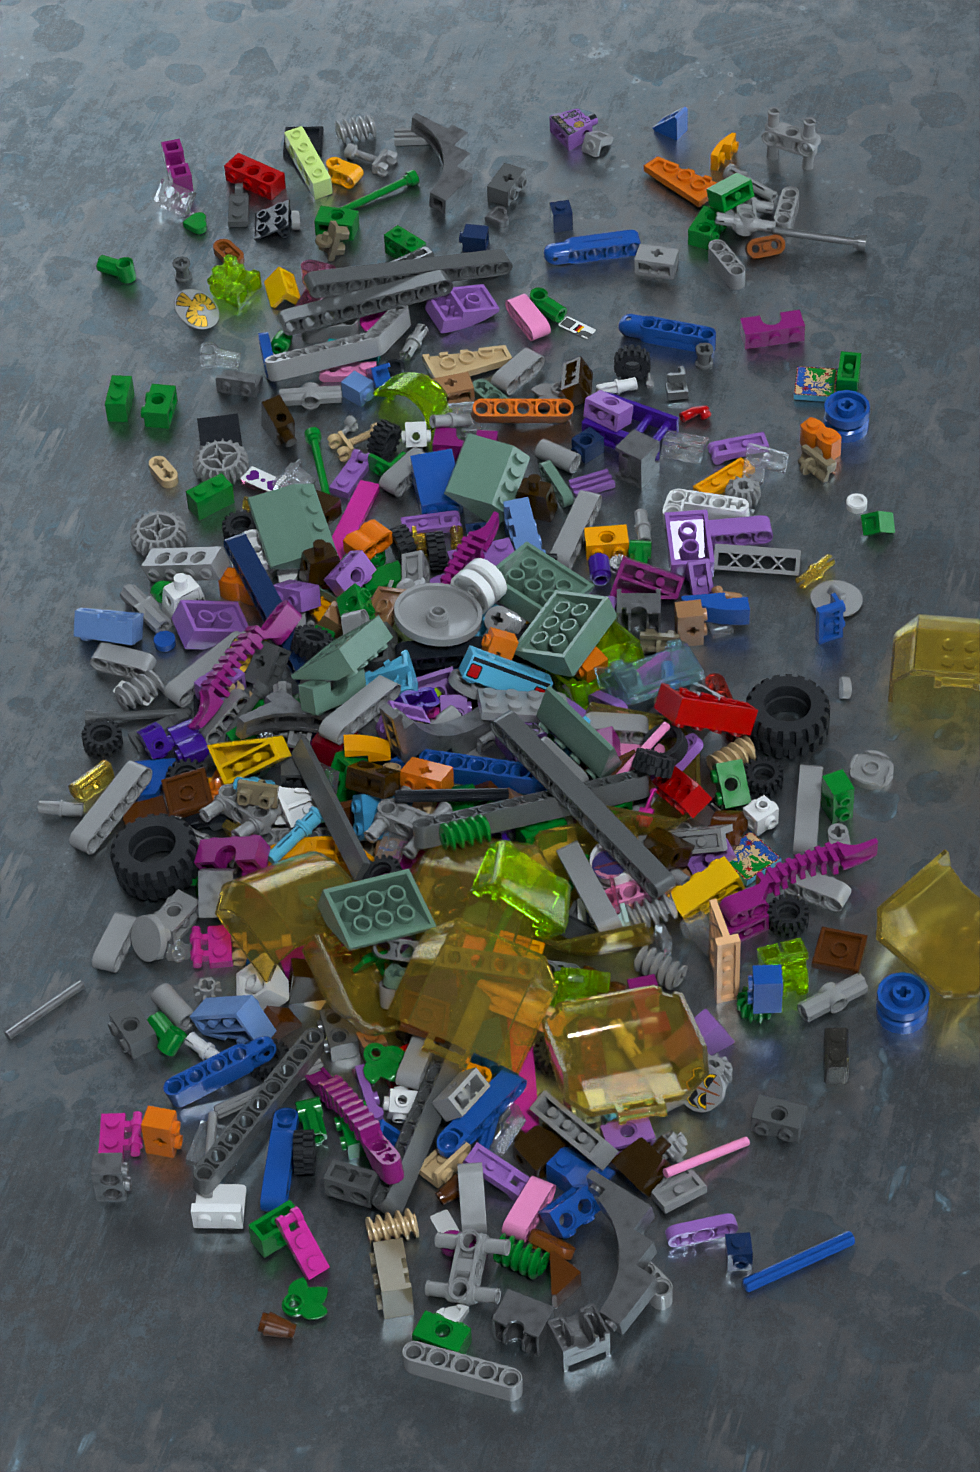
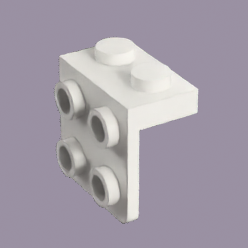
M219 1184L213 1191L212 1198H204L203 1195L197 1193L196 1203L191 1204L193 1227L243 1229L246 1186L243 1184Z

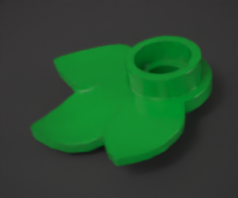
M380 1043L368 1044L363 1052V1058L366 1062L363 1069L365 1078L372 1085L380 1077L396 1082L399 1064H401L405 1052L394 1045L384 1047ZM378 1051L380 1056L374 1057L371 1052Z
M304 1277L293 1281L288 1287V1294L282 1301L284 1314L289 1317L302 1316L308 1320L324 1317L328 1313V1310L323 1306L328 1295V1288L308 1287Z

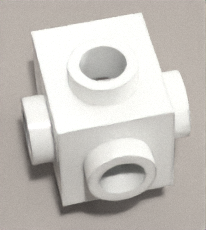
M405 422V431H402V443H406V447H411V449L416 447L423 451V447H428L427 442H431V430H427V422ZM418 432L420 434L419 440L413 439L414 433Z
M765 795L752 800L743 808L744 816L748 820V828L756 836H759L768 829L774 828L778 824L779 808L774 801H770Z
M397 1086L394 1089L390 1088L388 1095L383 1097L382 1109L386 1111V1119H392V1122L405 1123L418 1091L408 1090L407 1087Z

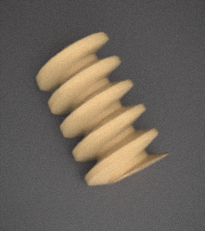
M743 735L741 738H737L734 742L722 747L720 751L717 750L712 755H708L706 757L707 766L712 770V766L717 763L742 759L745 766L746 763L749 764L751 759L756 761L754 744L747 735Z
M405 1208L404 1216H402L399 1210H396L394 1218H392L389 1212H386L384 1220L379 1214L375 1216L374 1223L369 1216L365 1219L370 1247L372 1241L378 1242L383 1238L384 1240H391L392 1236L398 1239L401 1237V1234L404 1235L406 1240H410V1232H413L416 1238H419L415 1212L412 1214L409 1208Z

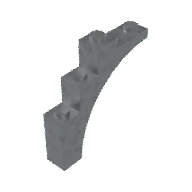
M415 113L412 116L411 131L422 137L433 147L443 166V172L438 183L430 191L429 207L446 215L472 189L473 174L467 171L470 168V153L464 150L467 147L468 132L454 125L447 129L427 117Z
M280 689L266 696L263 706L238 717L235 735L242 740L255 734L279 730L318 733L322 721L335 710L329 709L323 715L313 716L311 713L302 711L301 703L286 691ZM372 719L357 731L358 735L380 738L376 731L377 722Z

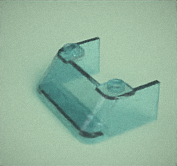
M681 639L666 641L667 646L664 651L631 663L624 662L621 659L611 662L610 667H594L600 691L623 700L626 705L640 703L658 696L661 683L669 684L675 690L706 677L703 667L687 642L681 641Z

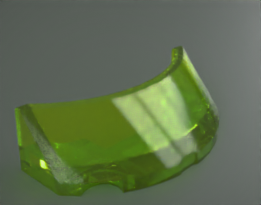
M404 372L397 374L373 392V395L386 397L389 400H394L396 395L405 396L410 399L422 412L428 430H431V433H435L436 427L431 428L429 419L431 415H446L453 412L452 408H449L446 399L448 395L436 380L423 373Z

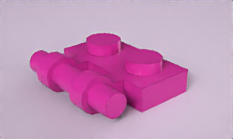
M231 924L207 926L208 934H202L199 926L191 928L189 941L192 945L190 959L193 961L194 968H201L202 962L208 961L210 969L233 967ZM201 945H208V950L203 951Z
M139 1111L133 1112V1119L130 1121H126L125 1113L101 1114L98 1153H122L124 1159V1151L130 1150L131 1156L138 1157L140 1149L143 1148V1138H141L142 1113ZM126 1132H132L129 1139H125Z

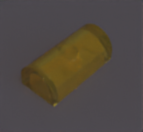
M102 760L72 782L68 788L74 799L79 803H84L109 785L115 778L111 763L107 760Z

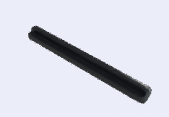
M507 788L396 790L394 793L396 803L501 801L509 799Z

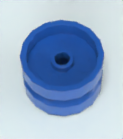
M851 390L837 391L831 394L824 404V425L836 430L841 435V442L843 443L856 442L862 439L869 429V400L864 395Z
M905 972L893 973L881 981L877 990L876 1016L882 1027L897 1034H910L921 1029L927 1021L930 992L928 985L920 977Z

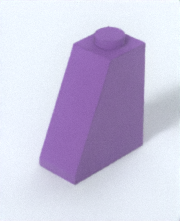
M705 1008L668 1039L662 1047L667 1052L664 1056L672 1066L677 1064L682 1070H685L697 1062L698 1056L705 1057L707 1052L713 1055L732 1045L735 1041Z

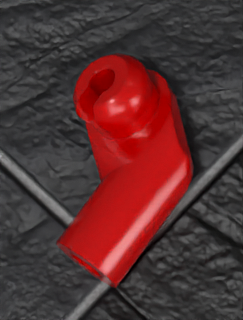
M706 405L695 406L679 413V417L682 422H686L700 415L702 420L711 417V412L709 411L710 408Z

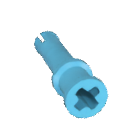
M311 806L309 812L301 820L298 819L294 824L295 827L270 850L268 857L270 863L276 865L304 837H310L312 831L320 823L323 824L325 822L316 807Z

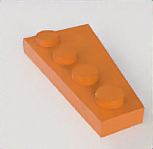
M658 156L644 165V172L697 207L708 202L706 189L717 183L712 181L710 176H699L692 169H681L679 164Z

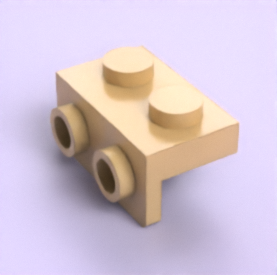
M466 1142L449 1158L442 1157L436 1148L425 1158L419 1175L436 1188H440L458 1171L457 1164H463L471 1151V1145Z

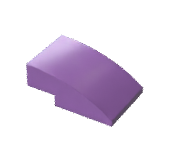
M484 284L453 287L449 294L427 300L425 310L440 333L453 332L473 326L498 313L500 309Z

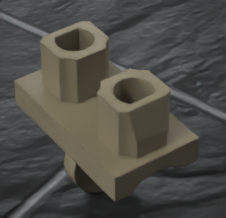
M330 221L328 231L317 235L315 243L319 246V250L327 253L328 261H334L335 256L344 255L345 245L340 240L349 239L350 232L347 227L338 226L336 221Z
M807 444L801 447L802 454L798 460V463L801 465L800 472L803 475L811 473L823 483L827 482L829 474L835 471L836 461L832 458H823L822 450L818 447L811 448Z
M646 628L644 632L640 631L639 653L655 654L656 657L672 644L676 643L679 645L680 634H677L676 630L657 633L654 629Z
M239 779L237 782V803L243 806L247 804L256 805L262 809H277L279 785L267 784L262 779L258 782Z

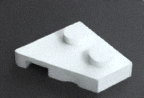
M279 786L278 802L289 829L295 827V822L298 819L301 820L309 812L311 806L318 809L308 789Z

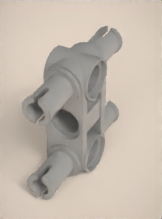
M770 107L765 131L761 136L762 141L767 145V158L770 160L778 159L779 149L803 156L802 168L806 171L813 170L814 156H816L821 142L820 136L815 132L816 120L812 117L805 118L803 129L780 122V109L778 107Z
M752 197L732 208L733 215L716 212L715 225L731 226L737 234L742 236H749L756 231L771 233V229L775 227L776 221L758 219L756 212L772 215L774 202L760 201Z
M233 784L222 785L213 802L199 810V814L205 822H209L212 818L222 813L240 824L239 827L231 831V836L238 837L250 836L251 834H268L271 831V825L283 813L279 803L277 809H262L259 806L250 804L246 806L238 805L237 791L234 789Z
M408 786L401 787V790H412ZM394 798L382 800L377 806L378 812L374 816V822L364 832V837L369 842L375 843L385 830L408 838L410 841L402 850L404 855L410 859H414L421 850L414 845L412 823L418 819L453 811L451 810V805L447 802H440L434 812L428 814L406 805L407 803H396Z
M472 1229L461 1231L457 1235L437 1232L435 1247L439 1249H455L449 1281L443 1283L428 1280L425 1284V1295L427 1297L446 1298L448 1302L468 1307L478 1302L498 1305L501 1299V1290L499 1288L480 1287L486 1255L491 1253L508 1256L511 1249L510 1240L490 1238L487 1234L477 1233ZM473 1240H477L476 1244L469 1248V1244ZM467 1288L466 1293L459 1297L460 1291Z

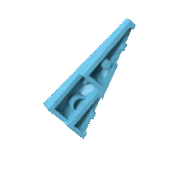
M407 650L402 651L401 656L392 661L388 659L383 662L384 666L373 672L369 670L365 673L366 685L379 675H382L401 685L400 694L407 690L418 691L417 677Z

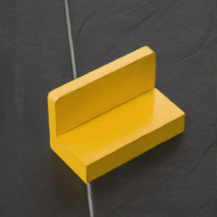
M278 266L264 281L272 308L275 309L284 299L295 305L301 301L293 273Z

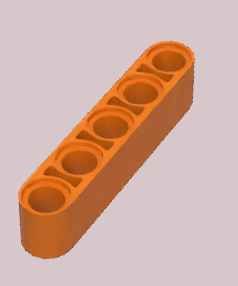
M478 399L473 404L471 416L478 423H566L572 417L574 406L568 399ZM483 408L486 410V413L479 414L476 409ZM504 408L507 413L500 414L497 409ZM524 408L527 410V413L521 414L517 409ZM545 408L548 413L541 414L538 409ZM565 408L569 413L562 414L559 409Z

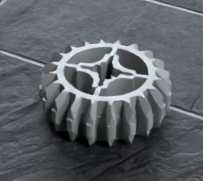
M214 439L213 443L206 442L205 446H200V449L195 451L192 461L193 471L197 479L202 482L222 473L231 484L235 485L236 481H242L240 478L247 472L249 467V459L244 447L240 446L238 442L233 443L232 440L225 442L224 439L218 442Z
M157 510L155 513L149 511L148 515L142 514L141 519H135V523L132 524L130 530L131 545L137 554H142L143 558L147 557L152 548H182L186 545L188 536L186 524L182 521L181 517L176 516L174 512L168 513L167 510L164 512Z

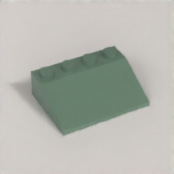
M468 433L444 494L486 522L489 521L494 511L499 513L500 524L504 521L503 501L516 498L530 456L513 445Z
M292 484L248 497L247 501L270 569L300 568L302 552L312 548L313 542L317 539L330 542L336 550L314 484Z
M527 541L496 565L507 585L506 594L497 602L517 613L529 623L534 620L555 590L590 594L594 589V584Z
M555 590L518 640L519 643L514 654L554 674L573 677L617 617L609 597Z
M378 615L330 642L295 671L291 677L292 679L339 680L346 676L349 679L359 672L358 670L369 664V661L377 657L378 653L388 647L387 642L393 636Z
M549 685L546 688L536 715L540 722L538 726L546 734L551 732L556 737L554 742L562 750L566 747L571 752L569 756L578 765L583 763L588 768L585 772L592 779L610 776L622 764L614 747Z
M409 869L323 889L317 905L326 925L349 951L433 930L437 927Z

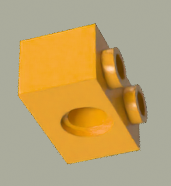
M627 524L584 528L586 560L588 561L589 557L595 553L605 554L609 559L612 556H618V554L629 558Z

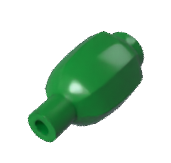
M282 329L279 330L271 341L272 352L274 354L288 352L293 336L286 335Z

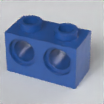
M575 1184L538 1213L551 1235L567 1239L577 1232L576 1228L580 1225L593 1221L595 1214L601 1209L587 1185ZM580 1201L583 1204L581 1211H579L578 1204ZM561 1215H563L564 1222L562 1225H560L559 1222Z

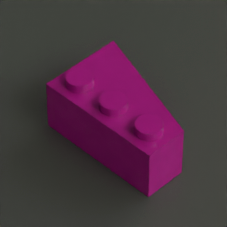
M623 556L610 596L617 598V589H621V593H656V589H661V599H678L685 577Z

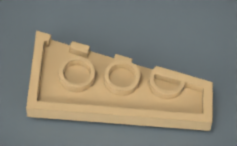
M505 345L483 347L474 352L468 351V349L460 350V353L457 354L440 352L439 356L431 357L429 354H422V361L432 379L467 371L470 376L500 368L512 359Z

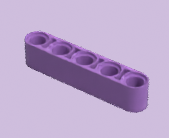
M764 515L709 520L713 549L715 544L747 546L766 544L773 539L770 519Z

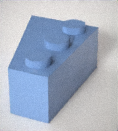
M524 497L503 501L504 530L506 537H509L514 551L527 541L546 553L545 549L542 550L541 548L542 540L540 534L537 533V525L532 514L529 498Z
M79 608L75 610L74 636L80 637L82 641H93L94 639L101 640L104 643L135 645L143 637L144 613Z
M253 995L205 998L190 1015V1018L202 1035L226 1040L227 1038L236 1039L237 1044H245V1042L248 1043L261 1036H269L271 1038L277 1031Z

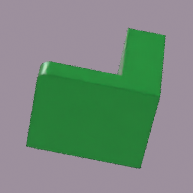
M875 511L861 515L863 536L895 533L893 512Z

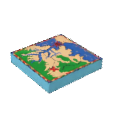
M797 366L794 400L825 402L831 394L836 392L838 369Z
M749 831L741 837L739 846L734 850L736 858L729 863L738 873L742 882L748 886L756 880V873L762 872L765 874L767 867L771 866L774 868L776 863L781 862V857L752 831Z

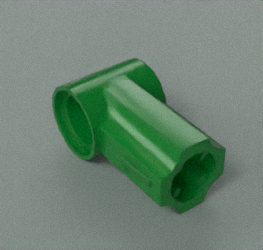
M101 255L98 258L97 271L117 276L119 281L125 284L135 281L136 272L132 258L122 257L116 259L106 255Z
M537 287L530 291V300L543 315L558 323L564 319L567 314V308L548 297L547 290Z
M630 540L629 558L648 564V560L651 559L652 541Z
M157 1012L150 1015L147 1021L156 1033L158 1040L157 1048L164 1054L174 1057L187 1038V1034L179 1027L174 1026L164 1013Z
M319 1096L296 1101L295 1107L298 1112L299 1123L302 1122L303 1130L314 1129L316 1145L322 1144L327 1139V1132L322 1118L323 1111Z

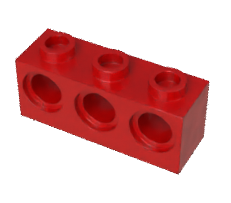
M237 153L224 165L227 181L233 184L243 183L244 189L269 200H273L286 188L284 172L241 153Z
M676 766L671 778L659 776L652 781L657 787L656 793L673 808L675 807L683 816L687 813L690 817L694 818L712 800L709 794L697 782Z

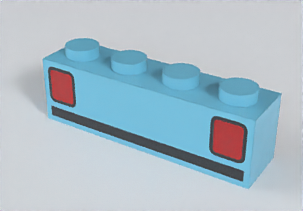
M470 645L459 666V671L465 681L472 684L475 682L483 684L485 688L545 692L549 685L551 687L553 685V681L547 673Z

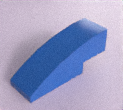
M725 592L681 596V601L701 599L702 608L707 609L708 620L705 622L726 625H749L750 623L748 597L726 599Z

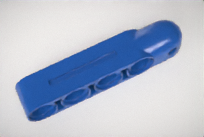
M635 230L571 237L564 242L548 244L544 248V258L551 264L559 265L636 256L641 242L639 234Z
M636 314L624 315L618 324V329L623 335L639 338L645 343L696 352L695 348L699 343H710L714 351L716 350V331L712 327Z
M261 1036L246 1044H236L169 1078L164 1083V1092L173 1106L184 1107L249 1074L254 1068L270 1061L276 1053L274 1040L269 1036ZM270 1051L268 1056H264L265 1052Z
M507 1067L502 1069L489 1082L490 1087L463 1117L453 1119L437 1138L438 1153L442 1157L449 1158L466 1142L470 1145L473 1144L524 1092L527 1080Z
M281 1108L274 1113L260 1198L261 1211L270 1212L289 1200L294 1166L293 1133L294 1130H298L299 1125L298 1112L293 1108Z

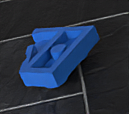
M176 758L135 761L152 770L151 781L136 801H143L160 795L161 788L163 787L161 780L166 778L168 767H173L172 763L176 761Z

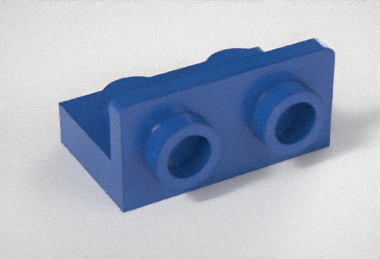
M836 593L831 594L830 604L816 608L815 639L818 644L843 637V628L845 627L843 612L846 611L843 600H839Z

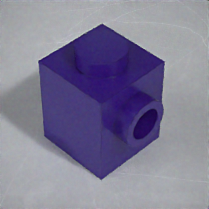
M157 722L137 731L147 755L153 760L168 755V751L173 749L162 726Z

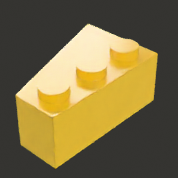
M283 735L207 745L224 785L233 784L236 777L248 778L292 756Z
M723 856L720 859L713 860L702 872L693 874L689 881L682 886L679 885L673 888L671 894L678 914L687 925L709 913V900L717 899V902L720 903L725 897L746 888L738 873L726 857Z

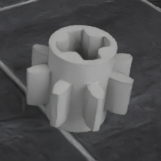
M212 977L200 978L198 985L193 986L196 1002L201 1001L202 1003L205 998L223 997L220 981L215 982Z
M670 1130L662 1135L672 1144L662 1155L665 1159L670 1157L672 1161H676L686 1154L687 1149L685 1146L688 1143L681 1131L675 1134L673 1130Z

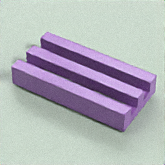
M608 469L568 480L569 487L575 498L580 489L599 493L615 488V481L612 480Z

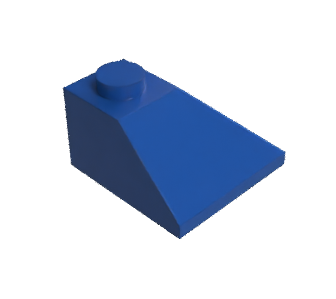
M574 1146L561 1148L546 1163L547 1181L555 1184L563 1192H566L575 1184L587 1185L589 1188L586 1176L591 1169L609 1180L616 1174V1171L608 1165L604 1170L600 1169Z

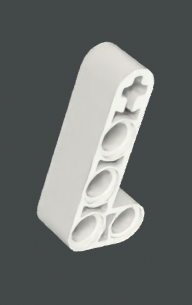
M673 489L668 493L663 506V526L665 528L664 512L707 509L709 520L748 517L749 503L746 499Z

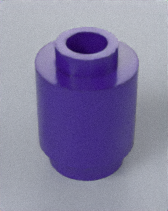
M595 553L588 559L590 579L595 585H606L611 578L609 557L602 553Z

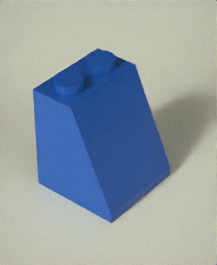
M452 449L410 456L412 486L420 514L458 511L459 514L464 513L462 505L444 494L455 466Z

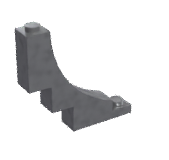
M387 702L379 707L391 752L405 764L411 757L417 756L425 749L467 754L477 747L478 738L492 731L490 723L493 720H481L479 707L459 718L438 724H423L413 721L396 707L393 709Z
M591 1169L586 1176L589 1190L599 1197L600 1209L614 1228L619 1244L617 1277L607 1301L599 1312L609 1331H617L624 1335L659 1290L656 1277L644 1270L657 1254L654 1241L642 1235L655 1216L651 1205Z

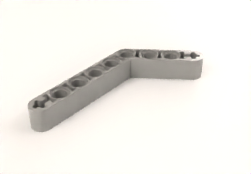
M408 305L388 310L365 333L267 357L265 364L269 380L280 381L383 355L411 326Z

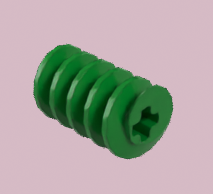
M478 814L474 818L469 816L466 820L461 818L457 820V823L455 821H450L448 825L441 823L439 826V837L444 850H447V846H450L451 850L455 851L457 843L461 849H464L465 841H467L470 847L474 845V839H476L479 845L482 844V837L485 838L486 842H491V829L487 818Z
M503 1233L499 1239L506 1240V1233ZM513 1235L509 1237L511 1249L508 1256L493 1254L494 1262H502L505 1267L511 1266L513 1271L519 1270L522 1275L528 1274L529 1278L533 1280L543 1274L550 1259V1252L547 1251L542 1257V1249L539 1247L533 1253V1244L531 1243L526 1248H523L524 1240L522 1239L517 1244H514L515 1236Z

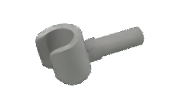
M352 415L344 420L346 426L341 430L344 435L349 431L355 432L358 430L357 420Z

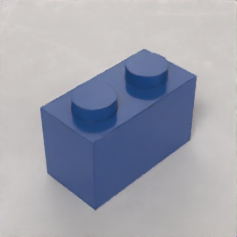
M781 964L753 965L752 975H748L747 1002L752 1004L753 1014L782 1013L783 978Z

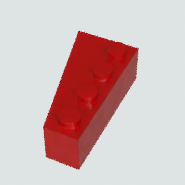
M661 683L654 709L672 721L671 724L673 726L684 728L686 725L698 731H703L706 728L718 734H722L725 731L737 737H741V734L751 735L758 710L747 702L721 696L719 700L717 697L701 692L699 696L697 693L682 687L675 691L669 684Z

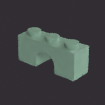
M364 669L358 670L359 672L349 679L344 676L339 680H334L332 687H330V682L323 680H310L298 685L302 711L311 713L313 716L323 715L326 710L339 708L366 686Z

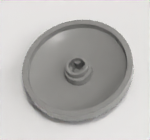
M424 583L410 587L399 595L394 605V621L399 630L414 641L431 646H453L464 643L477 634L482 623V608L475 597L459 587L443 583Z

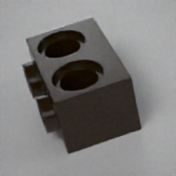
M579 356L563 363L561 392L573 403V406L584 404L585 398L592 393L593 372L583 358Z
M361 760L347 766L345 788L380 799H386L393 796L396 790H399L401 771Z

